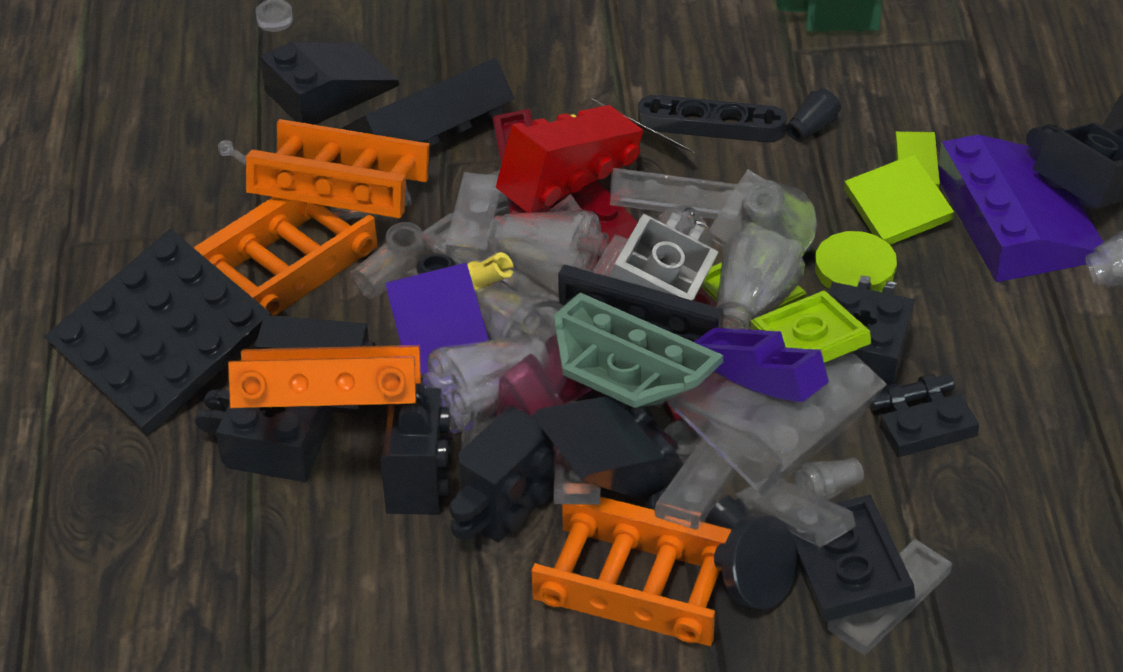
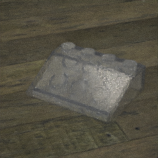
M850 352L824 363L829 383L804 402L778 399L755 392L713 371L697 387L671 398L668 404L755 490L765 497L861 417L887 384L856 354Z

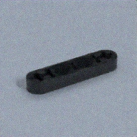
M664 95L646 96L638 104V123L655 132L756 142H776L782 139L786 133V113L775 106ZM688 114L700 115L701 118L688 119L684 116ZM735 118L740 121L736 123H727L722 121V119Z

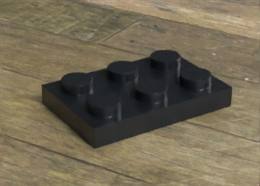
M871 494L783 517L784 523L789 527L794 537L797 560L824 623L915 598L914 583Z

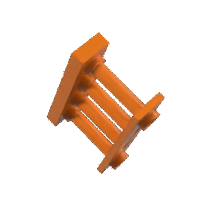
M279 119L277 121V152L270 153L251 150L246 155V192L400 218L405 212L406 179L420 182L428 180L429 143Z
M272 197L193 248L268 310L272 316H277L281 311L376 249L375 218L368 214L351 226L324 205ZM314 218L335 233L336 236L320 246L297 229V227ZM280 238H284L306 256L289 266L267 250L266 247ZM252 258L275 276L258 287L234 268Z
M420 345L243 349L241 351V361L228 362L230 408L416 403V383L422 385Z
M568 488L562 501L563 531L569 532V535L554 568L534 564L532 568L533 599L552 607H564L677 637L687 643L696 642L711 646L714 640L715 610L707 609L706 606L720 572L714 564V553L718 545L726 543L731 529ZM587 538L613 543L598 580L572 573ZM631 549L657 555L643 591L616 585ZM675 560L701 566L688 603L661 596Z

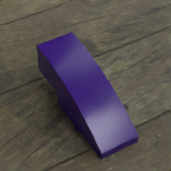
M713 328L694 341V343L723 355V363L714 372L736 384L778 399L804 402L829 383L821 350L786 348L781 331Z

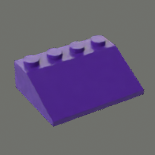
M983 135L942 141L938 164L940 184L995 282L1110 260V251L1081 204L1076 200V196L1066 189H1058L1047 184L1044 181V176L1033 170L1039 156L1034 149L1031 150L1026 145Z

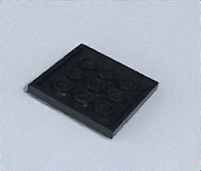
M170 228L44 337L60 355L148 436L222 371L229 361H233L241 354L243 349H247L256 341L264 315H271V313Z

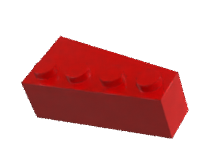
M611 105L581 110L576 117H572L568 113L557 116L554 122H548L544 118L533 120L529 127L523 123L512 124L495 188L528 214H532L545 206L553 205L557 200L572 192H579L584 186L598 179H604L611 172L623 166L631 165L640 153L639 144L644 130Z

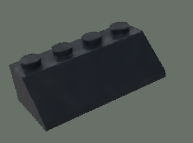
M495 57L364 115L342 127V129L429 143L430 147L442 141L439 134L450 129L454 136L474 127L471 119L482 115L484 120L487 121L494 116L505 113L503 105L515 100Z

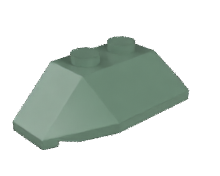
M579 293L554 314L563 375L634 408L662 404L697 387L723 363V355L582 293Z

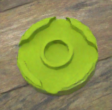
M845 231L833 234L821 242L815 255V274L821 284L830 289L832 282L857 287L862 275L871 277V290L882 292L886 282L893 281L897 269L896 253L890 244L876 235L863 231Z

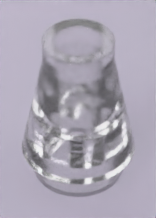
M856 458L807 462L803 465L802 469L797 470L795 473V489L804 503H813L820 506L851 486L861 483L864 479L862 465Z

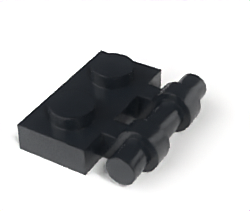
M928 374L919 377L918 382L900 386L898 383L884 386L881 392L868 396L872 411L887 408L890 412L881 415L880 429L897 458L978 436L980 424L962 395L958 394L944 398L942 394L955 388L951 374L937 377L934 374ZM923 399L925 402L913 407H908L907 402Z

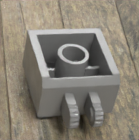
M672 213L667 224L643 214L617 258L609 277L694 301L719 251L699 241L705 228L697 224L688 235L678 231L681 216Z

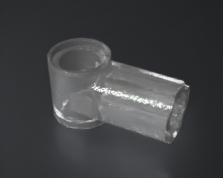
M411 222L397 223L389 228L386 233V243L350 272L352 282L358 287L361 294L371 300L386 290V282L398 280L402 276L418 274L416 270L417 261L421 260V257L426 256L421 229Z

